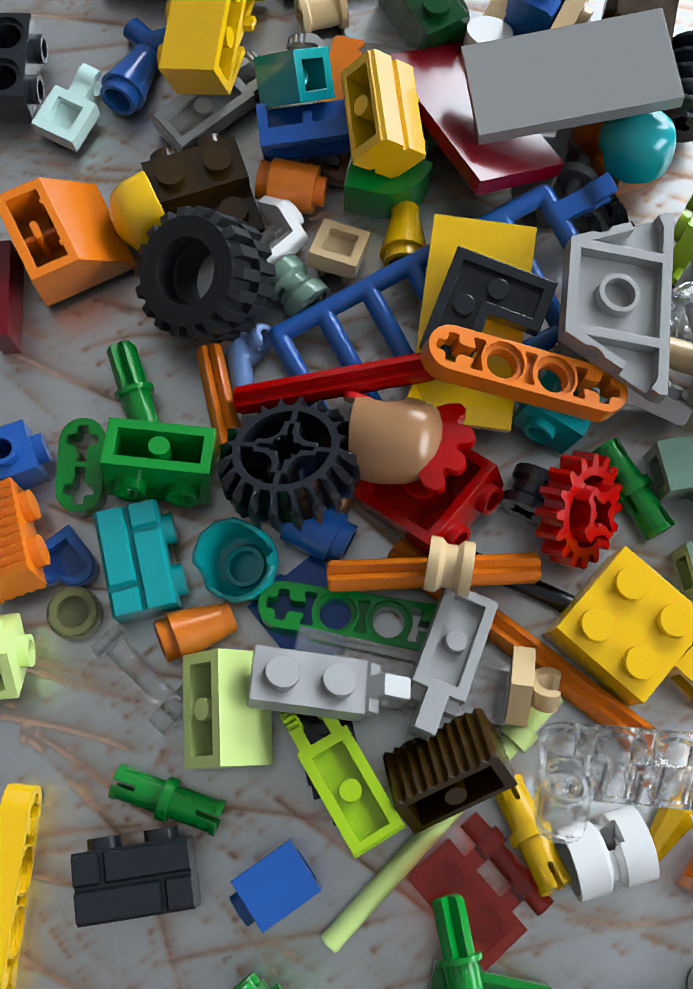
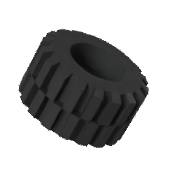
M197 205L196 208L190 206L178 207L177 214L171 212L164 214L160 217L161 226H151L146 233L149 237L147 245L141 244L137 253L142 258L140 265H135L134 276L140 278V285L135 287L137 298L146 301L142 307L145 315L155 318L154 325L161 331L170 332V335L181 338L222 343L223 340L232 342L240 338V332L250 333L252 329L257 327L254 318H264L269 309L264 305L266 297L273 298L275 287L269 286L270 277L276 276L275 264L267 262V259L272 255L269 244L260 242L263 235L256 228L248 226V223L241 219ZM211 254L214 264L213 279L206 294L200 298L197 287L198 273L204 260Z

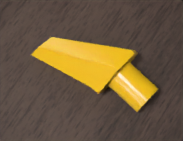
M693 785L678 796L669 790L663 796L649 830L656 849L658 862L693 828L691 815H693Z

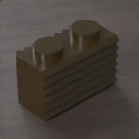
M474 708L472 714L464 713L457 716L450 723L444 722L443 727L438 728L434 737L431 736L429 741L414 737V739L404 742L400 748L394 747L392 753L385 752L382 757L393 806L414 834L518 785L503 742L481 708Z

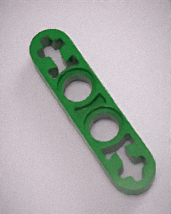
M290 581L274 582L272 586L260 594L258 599L259 617L262 624L272 632L417 656L427 632L419 631L416 636V642L407 640L413 626L412 615L421 616L417 627L429 628L437 604L354 591L332 592L328 587ZM285 595L289 597L290 606L306 609V598L315 599L311 609V625L302 624L304 621V613L288 611L285 619L279 620L275 618L274 609L267 606L269 603L276 604L279 597ZM332 602L343 604L350 613L349 623L341 629L326 627L320 619V611L325 605ZM382 611L395 612L403 622L402 632L393 638L380 636L373 627V618L377 613Z

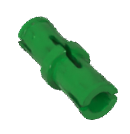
M618 437L605 442L591 452L609 457V466L617 467L618 473L613 482L622 484V490L619 493L620 498L617 503L623 504L637 524L646 542L676 524L651 489L652 480L647 473L641 474L628 456Z
M124 763L119 766L113 779L132 785L135 788L117 782L116 785L111 784L108 794L110 799H117L153 812L155 820L165 823L169 818L207 832L208 835L213 837L221 822V819L218 818L220 815H223L227 803L225 800H218L182 787L180 779L169 777L166 781L133 769ZM200 811L205 812V813H208V814L213 815V816H215V817H212V816H209V815H207V814L201 813Z

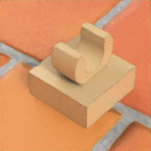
M324 218L309 249L307 266L315 268L317 274L323 277L326 272L341 276L342 282L348 284L351 280H355L368 249L371 232Z
M514 645L507 689L505 724L527 727L531 706L543 713L558 712L561 691H558L561 671L552 667H541L535 670L536 648Z

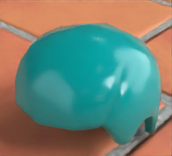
M657 111L604 121L603 126L600 128L598 149L603 152L606 173L609 172L611 177L628 184H647L664 176L672 162L676 147L675 127L672 120L665 113Z
M231 517L214 521L199 534L192 553V563L199 570L204 580L205 588L209 592L223 598L225 601L240 603L258 599L262 592L273 585L279 556L271 537L261 527L257 528L252 523Z

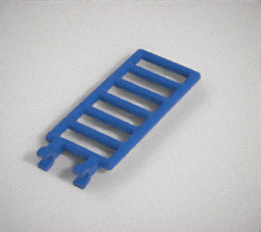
M609 172L561 200L558 199L550 185L542 184L477 219L515 224L514 221L540 208L564 250L571 236L578 235L571 221L609 204L611 201L610 196L615 194L618 188ZM430 243L274 325L268 332V338L288 376L310 373L292 339L318 325L341 367L362 363L336 316L361 302H364L393 357L414 354L381 292L408 278L422 303L426 276L425 268H427ZM533 256L531 273L545 278ZM555 294L545 316L549 327L539 332L536 337L532 336L524 341L522 340V344L546 351L555 347V343L558 342L560 303ZM378 391L362 393L372 397L374 400L383 401ZM325 400L322 401V402L324 403L325 407H327V408H328V411H329L330 409H329L327 403L325 402ZM316 402L308 403V406L310 407Z

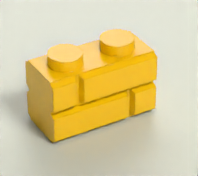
M377 49L367 50L341 72L352 163L367 170L374 169L375 173L392 179L421 162L426 156L413 67L397 59L392 61L391 56Z

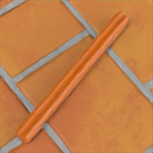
M401 539L390 550L387 558L428 556L408 540ZM439 588L435 592L423 591L438 601L443 588ZM497 608L487 640L511 658L514 645L536 648L535 670L541 667H552L560 670L561 680L558 691H561L563 698L635 753L646 754L653 747L659 736V732L654 726Z

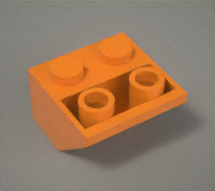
M38 177L0 194V216L32 283L46 307L135 268L136 262L126 243L114 229L109 217V209L96 184Z

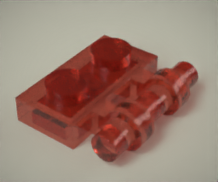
M476 811L460 825L474 842L468 851L462 854L453 842L446 838L406 878L431 907L433 900L440 896L460 894L464 898L475 951H482L483 959L479 960V964L486 971L527 931V928L512 911L524 900L533 912L540 916L553 904L554 900L550 895L540 896L539 889L528 866L525 867L505 845L507 837L496 825L490 827ZM488 859L508 881L507 886L498 895L477 871Z

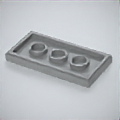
M663 8L461 46V59L479 145L678 108L682 106L685 98Z

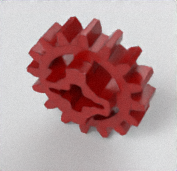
M573 450L572 456H560V469L550 467L548 470L550 481L546 486H541L539 490L540 494L545 498L544 503L535 509V515L542 517L541 525L536 529L535 534L538 537L545 538L540 550L542 553L550 555L551 562L573 568L586 569L588 562L597 563L599 561V548L609 549V539L618 529L614 516L622 510V505L617 503L620 498L619 493L622 490V484L613 482L617 476L618 469L617 467L609 466V457L601 456L597 453Z

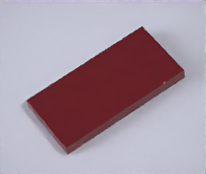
M464 42L387 54L391 56L392 61L397 59L413 67L416 93L419 98L418 106L421 123L475 195L559 176L564 162L540 133L478 144L461 59V46H464Z

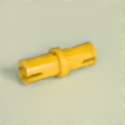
M515 774L514 777L518 785L494 797L512 832L508 839L513 850L520 849L539 889L540 896L545 897L553 893L552 890L555 888L557 891H560L574 882V879L569 874L550 834L554 829L549 819H542L524 783L522 774Z

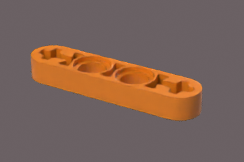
M446 324L435 329L424 343L420 352L424 369L438 380L588 421L601 422L609 419L622 408L628 397L626 385L592 363L456 325ZM443 344L451 347V355L456 357L453 362L445 359V351L440 349ZM473 351L477 353L475 359L469 357ZM499 356L506 360L511 368V377L504 379L495 376L487 366V358ZM540 370H549L555 373L561 382V391L556 393L546 390L538 379V372ZM593 387L600 388V396L608 399L605 403L599 402V393L592 391ZM575 390L580 391L576 396H573Z

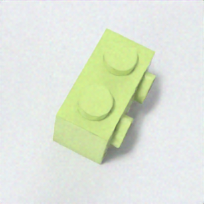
M217 648L183 655L184 770L273 765L271 710L247 706L253 651Z

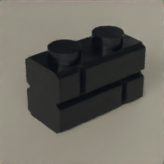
M178 825L143 831V843L122 846L121 834L88 839L87 851L71 854L70 859L77 928L192 910L200 906L201 897L193 835L179 837Z

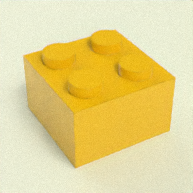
M624 546L605 559L578 591L571 603L556 617L542 635L626 706L644 704L693 643V603L627 546Z

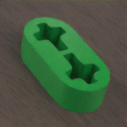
M89 418L74 419L61 431L55 482V494L59 504L73 517L82 519L92 517L95 512L101 511L107 499L100 467L106 433L98 422ZM89 433L93 440L97 442V445L88 446L86 462H82V455L74 445V442H81L84 434ZM81 474H85V483L94 492L93 495L84 496L83 504H78L69 494L70 491L79 490Z

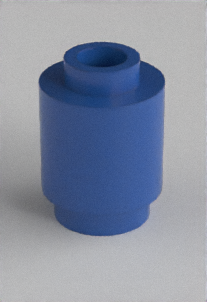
M327 510L323 513L322 525L313 518L305 520L301 532L293 526V523H286L282 528L280 540L323 562H326L328 559L343 560L357 533L358 526L348 521L349 515L343 512L339 514Z

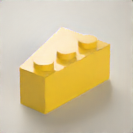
M264 0L167 1L165 9L167 25L164 41L157 50V65L159 71L176 94H231L245 55L244 46H239L244 32L254 31L257 21L255 15H251L255 1L264 2Z

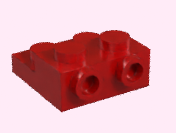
M467 449L460 451L466 457L467 469L462 475L446 476V489L440 494H434L425 490L419 480L406 484H378L362 480L354 491V499L359 505L394 527L400 538L408 540L428 556L432 535L443 537L448 544L460 545L464 541H469L471 536L469 527L480 514L489 516L499 507L504 495L502 489L504 483L497 464L477 452Z

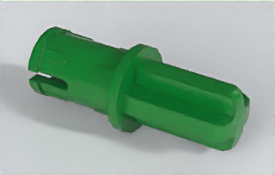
M129 340L110 345L107 349V355L118 389L114 393V398L122 404L126 419L160 422L151 395L155 389L153 383L146 381L136 346Z
M450 894L435 898L432 902L442 952V957L436 960V965L438 968H443L447 989H484L479 960L483 959V953L474 949L464 898L460 894Z

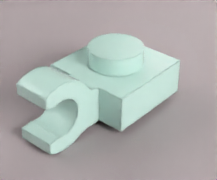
M83 63L77 70L68 90L54 85L31 122L36 133L78 152L100 116L96 104L102 99L100 95L102 84L98 81L101 71Z

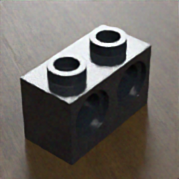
M0 13V124H31L36 116L37 105H42L44 102V85L40 69L41 64H47L48 46L45 35L38 33L31 13Z

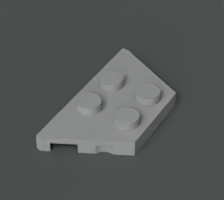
M671 213L660 214L654 222L634 227L631 222L612 226L606 232L590 231L571 236L564 249L558 341L649 402L660 404L668 396L675 214Z

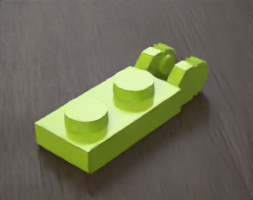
M288 712L278 713L300 751L296 754L355 859L405 828L404 823L347 725L342 726L338 719L318 717V719L323 721L330 734L311 745L303 732L304 726L297 714Z

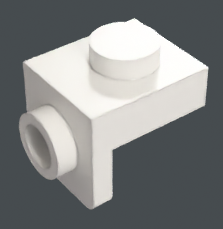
M263 196L257 201L260 209L271 224L261 233L263 236L260 242L269 244L272 255L267 259L268 263L275 264L287 255L296 254L311 241L301 226L304 223V219L300 211L289 200Z

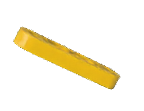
M10 783L4 790L0 804V989H15L42 808V791L39 785Z

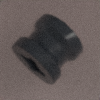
M518 463L512 472L514 483L511 489L504 491L500 505L517 518L541 525L542 517L535 515V509L544 503L545 498L540 494L539 490L541 486H546L550 481L548 470L530 463Z

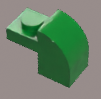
M422 123V132L425 139V159L400 176L391 179L375 173L374 169L367 170L351 162L344 183L345 211L372 218L390 219L391 210L397 204L406 200L415 202L418 206L422 203L430 188L433 162L427 161L432 138L424 136L425 127Z

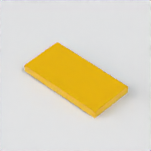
M434 214L415 353H420L422 350L419 348L420 342L457 247H464L531 273L537 227ZM490 319L486 320L482 333L522 344L523 332ZM474 352L472 357L475 359V357L477 356L476 352ZM499 356L487 358V366L495 376L504 379L511 377V368L506 360ZM436 378L433 381L412 384L420 389L426 402L436 407L448 403L462 404L466 408V419L462 423L463 425L496 432L509 433L511 431L515 400L444 382Z

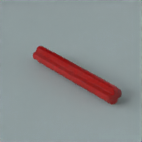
M414 353L237 386L232 391V398L236 412L246 415L259 412L260 404L267 409L277 407L280 397L287 405H294L301 396L306 403H313L320 400L324 401L343 397L345 391L368 393L429 382L435 378L424 369L421 362V353Z

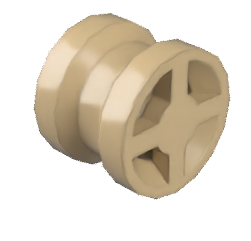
M432 535L423 590L435 592L439 588L452 589L456 596L468 597L473 575L476 542L464 541L460 545L448 544L443 537Z

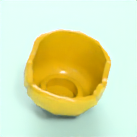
M140 171L122 181L113 189L110 195L109 217L117 234L125 243L136 250H139L141 244L147 245L149 237L146 233L152 225L160 227V217L164 215V211L146 173Z

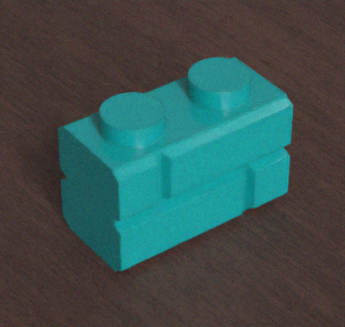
M153 499L128 504L126 507L119 506L95 512L93 518L112 618L120 625L147 620L151 617L163 616L164 612L183 609L180 596L189 594V586L183 563H173L170 545L179 543L172 512L163 514L159 503Z

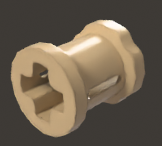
M294 0L295 14L300 33H312L315 30L337 25L340 29L349 27L347 0Z

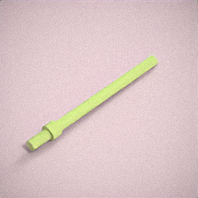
M561 697L559 706L563 703V699ZM531 706L527 727L505 724L499 730L509 762L518 752L524 754L539 738L536 732L553 713H543ZM464 811L417 834L413 833L320 935L322 941L334 953H337Z

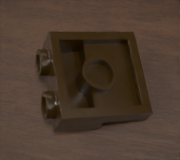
M217 133L207 134L197 141L196 147L177 152L172 147H163L154 151L150 155L149 161L141 163L142 169L153 187L164 214L167 212L177 214L178 207L190 206L196 208L198 205L247 222L248 226L256 228L260 233L265 231L250 188L249 176L234 136L223 139V136Z

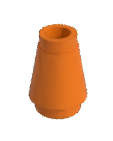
M227 601L220 604L164 612L165 618L153 622L160 648L167 663L180 659L181 663H183V655L202 652L226 638L229 634L237 632V624Z

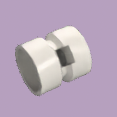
M633 805L601 813L596 825H593L588 819H582L555 827L554 829L556 848L569 874L574 879V882L569 886L579 902H585L612 893L614 882H619L624 887L630 888L656 880L660 875L659 862L653 840L645 821Z

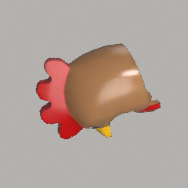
M413 385L405 399L392 402L374 400L372 397L356 391H345L344 401L353 404L349 409L348 447L349 452L356 455L361 480L378 484H406L419 480L425 490L434 494H440L446 489V476H459L467 469L466 457L460 451L472 448L475 445L476 436L471 427L462 424L466 419V408L462 404L448 403L436 407L426 402L420 389Z

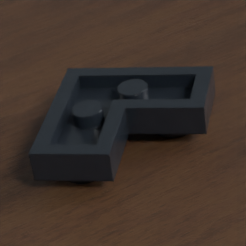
M458 246L419 348L422 349L431 333L440 326L446 324L456 325L482 333L487 319L536 337L541 330L558 283ZM443 344L440 349L445 351V358L454 361L456 357L451 355V347Z

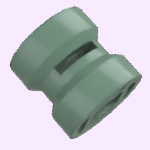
M295 254L287 255L275 263L276 276L270 277L269 286L275 287L273 298H268L274 302L280 301L284 306V314L288 318L329 297L330 288L317 277L311 278L307 274V265Z

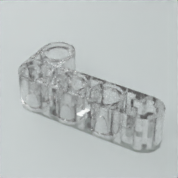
M552 722L545 725L539 732L533 773L534 821L537 830L543 837L560 844L573 843L580 840L586 833L591 801L693 811V732L575 722Z

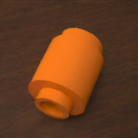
M274 157L272 161L261 160L256 175L255 199L260 200L263 196L286 199L293 203L300 213L312 215L315 206L323 207L325 204L329 179L328 177L321 176L320 165Z

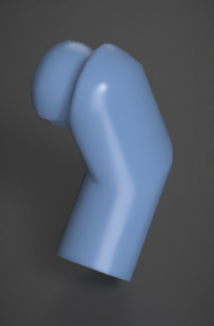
M257 323V327L252 329L250 333L242 332L239 335L240 338L235 339L228 346L226 358L232 391L237 386L255 383L253 368L272 347L268 338V332L271 327L267 324Z

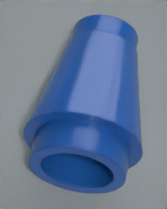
M138 44L102 77L100 95L104 103L111 110L121 115H131L134 111L143 108L158 67L156 51L148 45Z

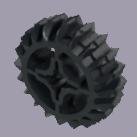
M302 396L294 405H287L280 397L277 407L267 409L260 404L258 415L251 417L242 414V428H229L228 442L219 445L220 461L217 462V474L226 500L230 501V504L233 505L241 518L250 517L251 522L255 523L257 528L270 521L271 527L278 533L286 523H293V526L301 532L304 521L312 518L322 525L323 513L327 510L340 514L341 499H354L355 483L361 481L356 455L350 453L348 447L350 421H344V417L340 414L339 409L328 411L322 400L309 407Z

